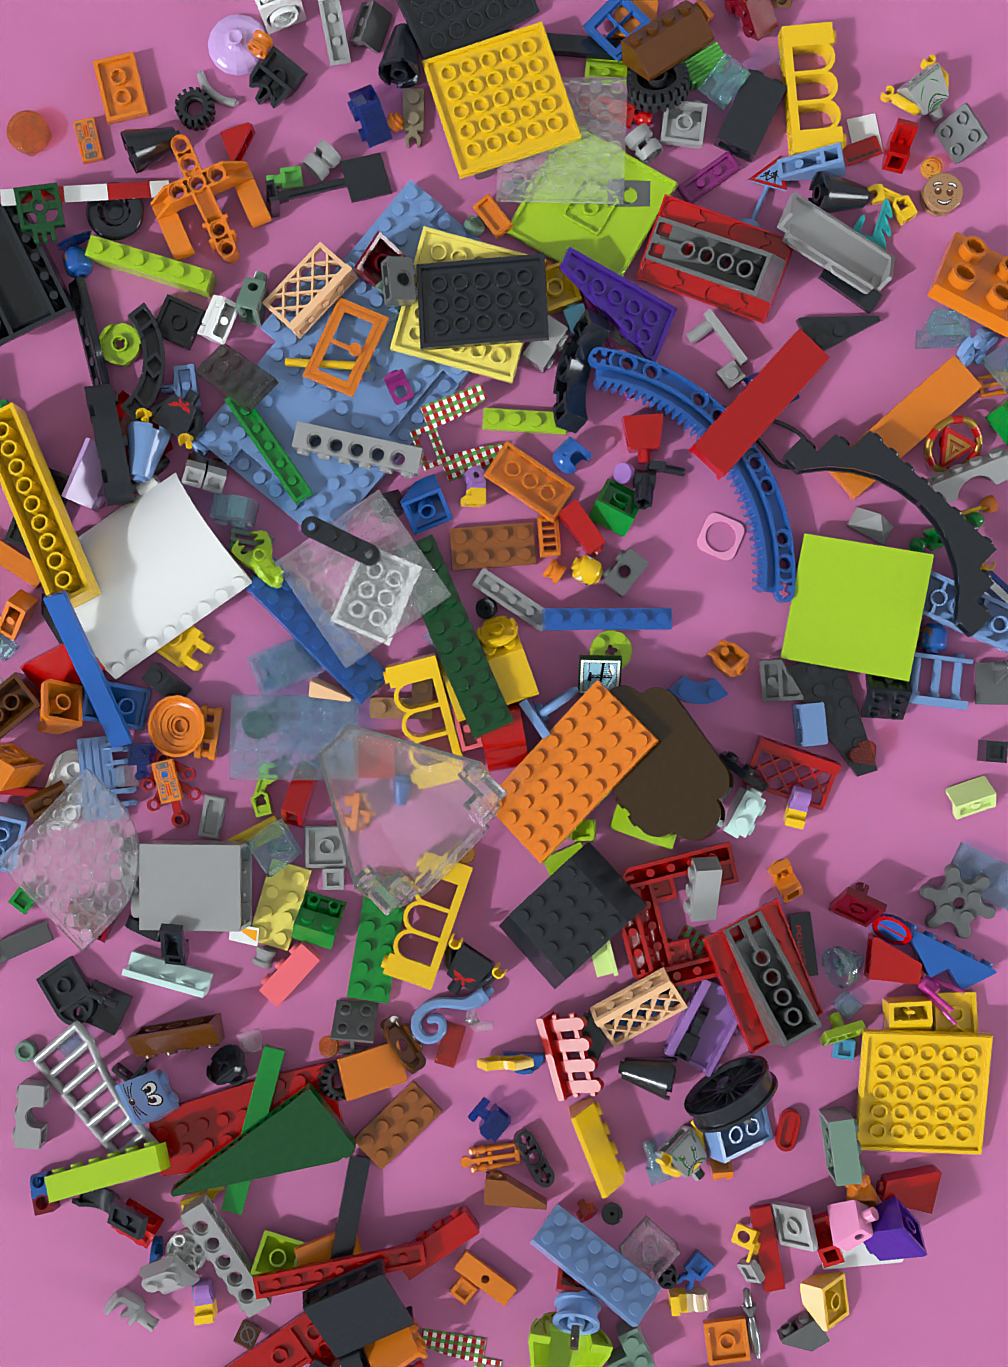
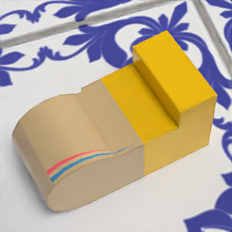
M686 1287L668 1289L669 1306L672 1316H680V1313L692 1311L705 1312L709 1309L708 1290L706 1288L693 1287L690 1291H687Z

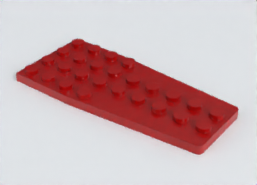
M327 1062L280 1072L269 1113L311 1082L343 1123L339 1101L323 1095V1092L319 1090L321 1086L317 1084V1081H320L318 1074L323 1072L320 1069L322 1067L325 1068V1063ZM332 1076L331 1084L335 1088V1083ZM255 1079L179 1103L180 1108L159 1121L149 1122L151 1134L159 1143L166 1142L171 1168L160 1171L162 1176L190 1173L241 1134Z

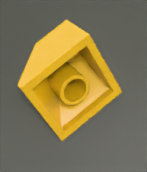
M844 1272L811 1275L800 1283L802 1303L823 1331L830 1330L849 1315Z

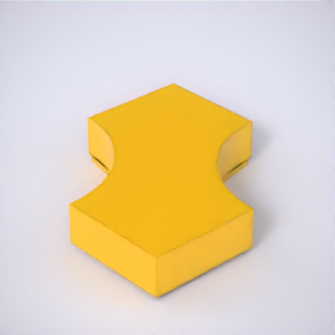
M523 1054L514 1056L492 1055L479 1058L477 1060V1067L485 1071L499 1069L518 1071L534 1067V1060Z

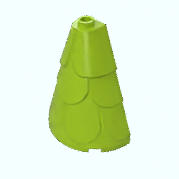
M557 1312L544 1313L542 1318H536L532 1322L528 1335L530 1367H602L611 1356L613 1345L602 1329L593 1334L579 1335L578 1350L574 1351L570 1349L571 1334L563 1332L553 1325V1316Z

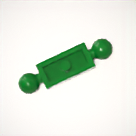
M979 512L970 513L967 519L962 515L967 522L974 523L977 528L981 527L984 523V517ZM933 526L923 530L925 538L914 537L909 542V549L916 552H923L926 546L930 551L944 546Z

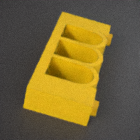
M832 22L782 26L778 34L782 83L787 86L783 98L789 156L839 142L841 143L842 150L846 147V134H843L842 126L837 127L841 119V112L838 105L832 101L838 91L837 79L830 72L835 62V52L832 46L836 43V30H833ZM818 54L825 60L826 67L795 72L793 56ZM821 83L828 89L829 96L822 99L797 101L796 85ZM824 112L831 118L832 125L826 128L800 130L799 113Z
M436 652L386 665V671L383 672L385 683H390L391 689L396 688L394 701L397 707L405 712L402 719V730L412 740L410 759L414 767L410 773L413 784L417 783L418 789L468 777ZM433 678L438 699L417 705H408L399 697V691L403 686ZM436 707L441 708L445 727L424 733H416L409 729L407 719L410 715ZM448 735L453 755L430 761L421 760L416 756L414 749L418 743Z
M425 851L424 855H419L416 866L419 867L418 871L423 873L417 877L413 886L414 896L417 900L410 903L404 911L403 920L407 929H403L398 933L394 940V952L391 951L389 956H384L381 967L384 968L383 974L431 990L473 867ZM432 876L458 885L450 908L429 902L419 895L418 884L424 877ZM416 905H425L448 913L441 936L413 927L408 919L410 909ZM412 933L437 941L438 945L431 965L403 955L398 946L400 938L405 934Z

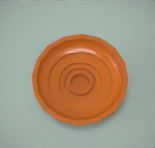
M180 695L167 696L157 702L150 712L148 720L149 737L153 745L163 754L171 757L187 756L195 751L203 741L206 729L204 715L199 706L190 698Z

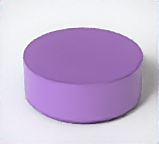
M630 463L617 464L614 469L615 480L620 484L632 482L635 477L634 467Z

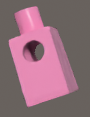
M857 1200L827 1205L834 1246L844 1251H850L872 1237L873 1229L871 1222L879 1219V1214L874 1207L868 1208L867 1205Z

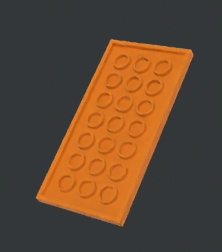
M599 680L595 681L549 731L550 735L542 739L484 802L540 864L550 857L659 741Z

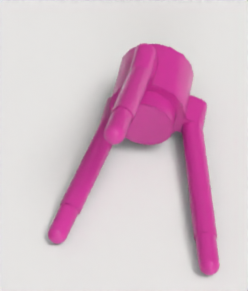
M928 975L925 976L920 985H918V989L956 1026L957 1022L941 1006L942 1004L950 1012H953V1008L937 995L941 989L938 984L962 994L965 993V990L945 982L937 976L930 978Z

